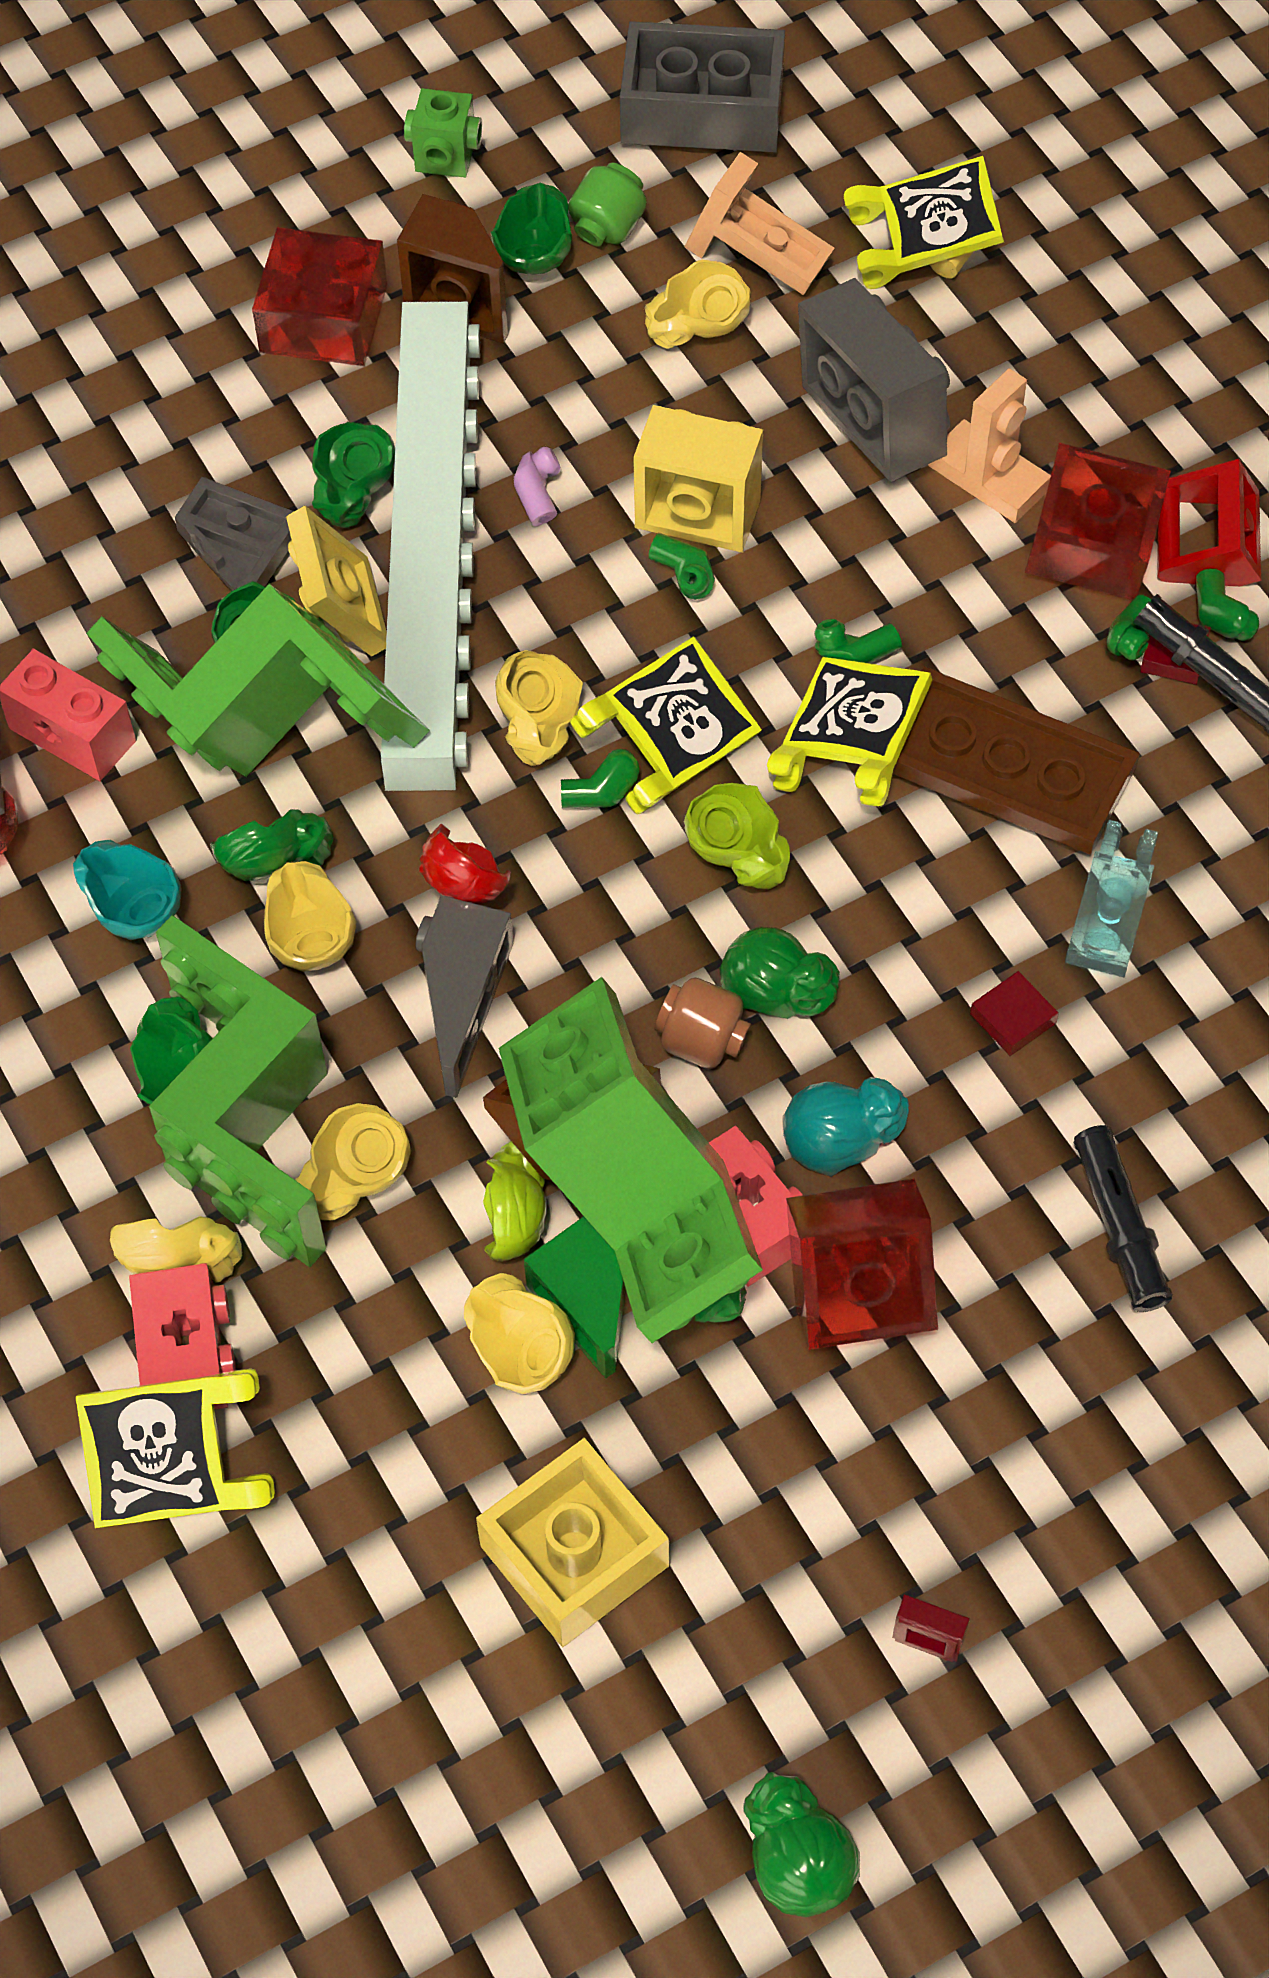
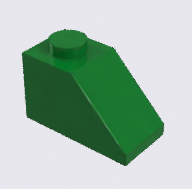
M583 1216L524 1259L526 1286L532 1293L557 1304L568 1315L575 1332V1344L606 1379L616 1372L626 1288L614 1249Z

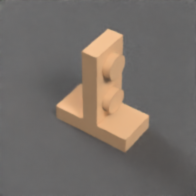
M740 152L715 186L684 247L702 259L715 239L718 238L804 295L829 259L834 247L746 189L758 163Z
M1008 368L973 402L971 423L963 419L947 434V456L928 464V466L1016 523L1050 490L1052 476L1019 455L1021 450V443L1018 442L1020 425L1027 410L1026 406H1024L1027 379Z

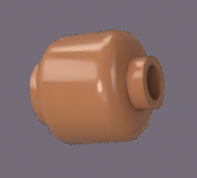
M694 977L685 982L682 987L675 984L671 986L657 1017L654 1030L662 1033L661 1042L665 1051L703 1068L712 1069L720 1064L725 1054L737 1058L751 1023L741 1020L743 1001L739 995Z

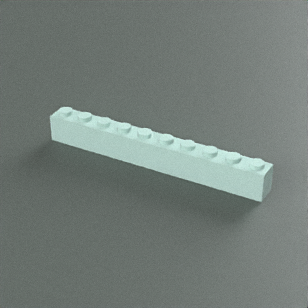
M402 302L384 684L430 731L414 748L397 736H394L389 742L382 738L381 763L385 791L456 790V768L467 767L468 762L467 732H458V718H469L468 683H459L460 671L470 670L471 665L470 636H461V623H472L471 589H462L463 577H473L474 570L473 543H464V532L475 531L474 498H465L466 487H476V454L467 453V443H477L478 419L477 409H468L469 400H479L478 366L470 367V358H480V325L469 323L468 302Z

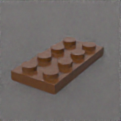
M924 666L921 671L931 672L932 683L892 774L1091 855L1137 767L1140 753Z

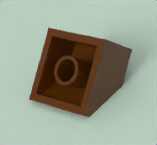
M422 194L397 239L403 302H468L469 323L480 325V337L504 344L508 337L504 267L499 253L473 208L461 205L455 201L443 200Z

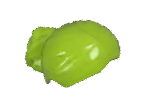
M737 783L717 784L691 801L684 819V828L690 846L704 860L712 864L732 867L737 876L738 883L743 886L771 889L785 880L790 860L789 844L785 837L778 834L779 820L772 808L764 800L757 786Z
M512 1141L503 1145L494 1154L493 1158L486 1162L495 1170L492 1175V1181L486 1186L483 1200L484 1208L492 1225L495 1241L485 1246V1252L492 1260L501 1262L523 1255L540 1240V1234L544 1231L546 1216V1197L542 1190L545 1180L541 1178Z

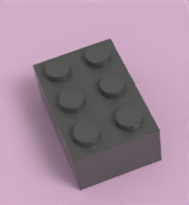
M629 21L620 92L621 143L777 152L784 72L785 30Z
M852 278L798 303L802 386L884 476L892 482L947 456V430L950 428V418L947 412V388L950 386V377L941 359L936 356L932 357L917 342L913 331L907 325H901L887 311L882 299L876 294L872 295L856 278Z

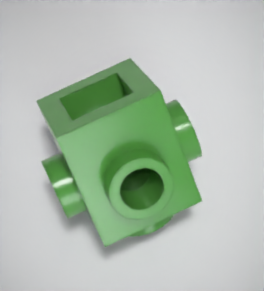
M421 88L416 109L407 110L404 125L405 141L412 142L415 172L467 177L473 149H479L482 138V118L474 117L473 94Z

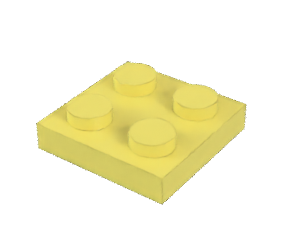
M306 506L286 516L292 539L288 543V549L294 563L299 568L303 585L299 588V595L306 610L317 618L321 617L335 628L345 642L349 643L352 641L371 657L385 650L387 631L368 557Z

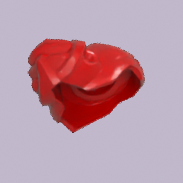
M440 824L429 835L422 847L423 853L419 859L422 863L419 866V871L424 876L426 882L442 896L478 905L494 900L505 890L506 885L510 881L511 871L507 870L504 874L500 873L491 851L473 842H453L448 838L450 830L443 824Z

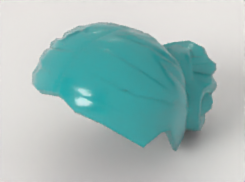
M112 840L95 841L82 849L73 863L76 883L86 895L89 905L101 925L114 935L129 940L151 937L180 908L182 888L175 869L166 861L131 844L120 845Z
M876 1077L865 1079L857 1089L828 1081L812 1084L795 1094L782 1117L783 1136L793 1159L808 1170L832 1177L841 1170L877 1154L881 1143H889L897 1138L906 1125L909 1102L904 1097L902 1091L895 1088L887 1080Z

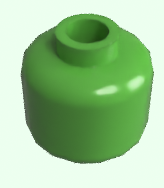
M609 163L607 166L591 168L585 174L568 203L569 214L576 223L574 227L576 234L594 246H601L603 242L611 244L624 242L646 209L647 200L642 191L643 183L641 179L630 169L617 163Z

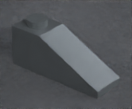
M441 895L433 917L424 916L421 921L416 938V950L423 953L445 1095L457 1098L513 946L511 913Z

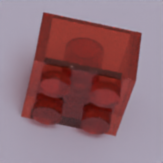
M277 227L252 307L259 353L365 366L387 289L383 241Z
M1059 443L1025 573L1133 600L1138 595L1149 564L1171 470Z
M915 1178L786 1198L795 1307L809 1350L938 1330L931 1217Z

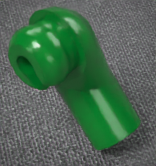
M658 533L654 537L649 549V559L675 570L679 589L686 597L696 600L708 595L714 586L715 577L707 553L698 547L662 533Z
M1205 569L1196 575L1198 617L1203 626L1211 627L1210 630L1227 638H1236L1240 641L1251 639L1259 629L1258 615L1254 611L1249 610L1246 604L1226 595L1223 572L1217 569Z
M1144 595L1136 596L1112 622L1108 632L1107 647L1116 656L1123 654L1129 660H1136L1146 651L1149 637L1144 632V629L1139 625H1135L1133 621L1148 602H1151L1149 597Z
M836 619L820 622L814 631V636L817 640L815 649L821 657L871 664L902 648L900 635L897 629L890 623L861 637L845 634V625Z
M616 749L608 753L591 778L561 779L562 809L612 807L618 804L637 781L639 775V763L634 755L626 749Z

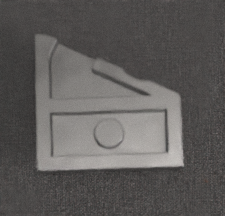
M201 477L176 514L175 522L177 531L227 587L233 591L252 581L266 586L289 550L288 543L292 539L286 516L294 511Z

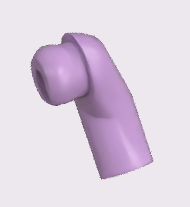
M542 447L534 454L529 451L523 455L514 476V487L533 526L547 523L557 515V511L545 486L547 484L546 479L557 475L561 467L554 452L548 447Z

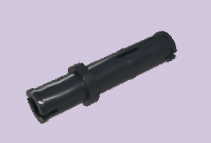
M1156 594L1151 599V602L1149 601L1138 614L1133 623L1137 626L1139 625L1174 654L1171 660L1178 666H1181L1183 663L1188 665L1224 697L1262 726L1264 731L1269 734V687L1206 635L1209 633V630L1201 623L1195 627L1162 600L1159 594Z
M1106 1125L1093 1126L1078 1133L1074 1137L1073 1143L1080 1155L1094 1199L1110 1238L1106 1245L1108 1255L1112 1262L1119 1263L1132 1299L1133 1310L1148 1312L1159 1309L1172 1300L1171 1296L1173 1294L1171 1288L1167 1285L1155 1252L1159 1246L1157 1236L1153 1229L1147 1228L1132 1190L1131 1182L1126 1174L1115 1144L1112 1128Z

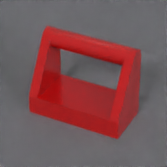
M1240 459L1164 479L1158 483V579L1169 583L1196 584V575L1205 569H1217L1223 572L1225 576V586L1240 587L1261 581L1259 489ZM1180 502L1218 504L1219 546L1181 556Z

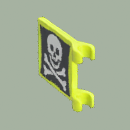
M983 156L881 187L857 185L848 188L844 192L845 206L849 209L850 220L854 225L867 224L883 211H886L894 250L869 249L857 256L858 269L862 273L863 283L868 289L880 288L902 272L1004 243Z
M694 636L605 694L584 704L578 710L577 715L573 716L570 720L571 726L581 738H586L616 716L656 771L637 783L633 790L625 797L627 803L636 814L643 813L669 793L762 731Z
M822 657L783 744L768 759V772L776 775L773 781L774 789L786 792L796 791L801 781L806 756L861 764L854 778L856 787L863 789L860 796L861 803L871 806L884 805L889 793L893 769L932 683L931 672Z
M248 1368L211 1376L78 1394L76 1396L95 1528L221 1510L252 1509L268 1505L275 1496L274 1481L270 1474H255L225 1481L214 1404L243 1402L254 1398L260 1389L256 1370Z

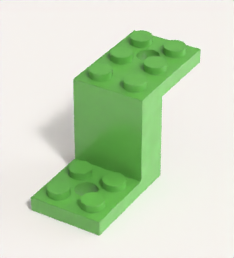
M270 584L266 586L184 678L156 649L102 616L86 633L102 650L96 657L97 660L121 681L128 678L136 687L131 695L137 703L156 718H159L162 714L172 724L166 731L170 738L190 755L194 756L197 752L218 771L228 766L247 777L329 686L340 695L337 703L352 718L363 726L367 723L369 727L387 742L394 736H397L414 748L430 731L320 619Z
M171 915L156 931L163 958L161 965L167 972L171 987L169 991L170 997H181L190 1002L198 1010V1014H202L216 1024L218 1033L149 1106L157 1131L154 1137L161 1146L165 1157L164 1169L177 1183L186 1189L191 1190L196 1185L212 1197L211 1202L215 1208L231 1222L240 1224L244 1220L260 1231L259 1236L261 1240L275 1254L283 1259H289L293 1255L310 1268L326 1250L315 1195L256 1152L328 1074L316 1014Z
M600 977L498 1048L524 1149L614 1249L637 1328L651 1343H654L672 1330L684 1327L696 1314L726 1294L738 1291L746 1285L750 1278L763 1270L724 1160L638 1060L617 995L603 977Z

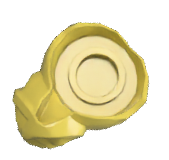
M698 260L683 272L668 279L665 291L659 293L650 303L646 304L645 325L648 329V335L650 338H653L657 345L669 349L688 342L693 335L713 338L728 334L737 328L749 313L750 288L734 268L722 262Z
M528 650L513 654L506 659L496 677L495 688L497 703L503 714L510 721L508 733L505 736L507 743L512 746L515 754L523 763L536 766L542 764L545 760L552 759L554 754H558L567 742L569 735L566 728L571 724L570 720L573 716L577 715L583 682L567 664L556 656L538 654Z
M306 861L287 862L283 867L274 871L268 880L264 928L270 952L283 965L301 971L320 970L341 960L353 944L356 920L351 907L340 891L327 878L320 865Z
M356 1103L338 1108L328 1116L313 1140L310 1150L311 1159L304 1164L300 1176L295 1178L298 1183L314 1193L320 1220H336L346 1215L357 1206L360 1197L371 1196L384 1191L404 1173L411 1153L406 1129L403 1124L376 1105Z
M199 1216L171 1230L164 1228L157 1219H146L118 1224L112 1227L110 1232V1244L114 1251V1256L133 1274L207 1263L212 1280L221 1282L225 1277L232 1275L233 1266L242 1257L238 1233L233 1232L226 1225L215 1223L214 1220L208 1217Z
M505 1273L488 1277L471 1289L464 1305V1319L471 1331L470 1339L497 1386L520 1394H527L546 1389L565 1372L574 1355L575 1332L568 1315L557 1304L534 1293L527 1292L522 1281L513 1275Z

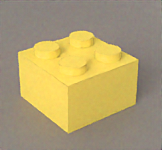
M653 405L634 454L635 528L743 553L761 498L763 429L750 427L740 422H728L696 415L682 409L674 410Z
M585 1438L476 1517L480 1546L562 1648L669 1567V1538Z

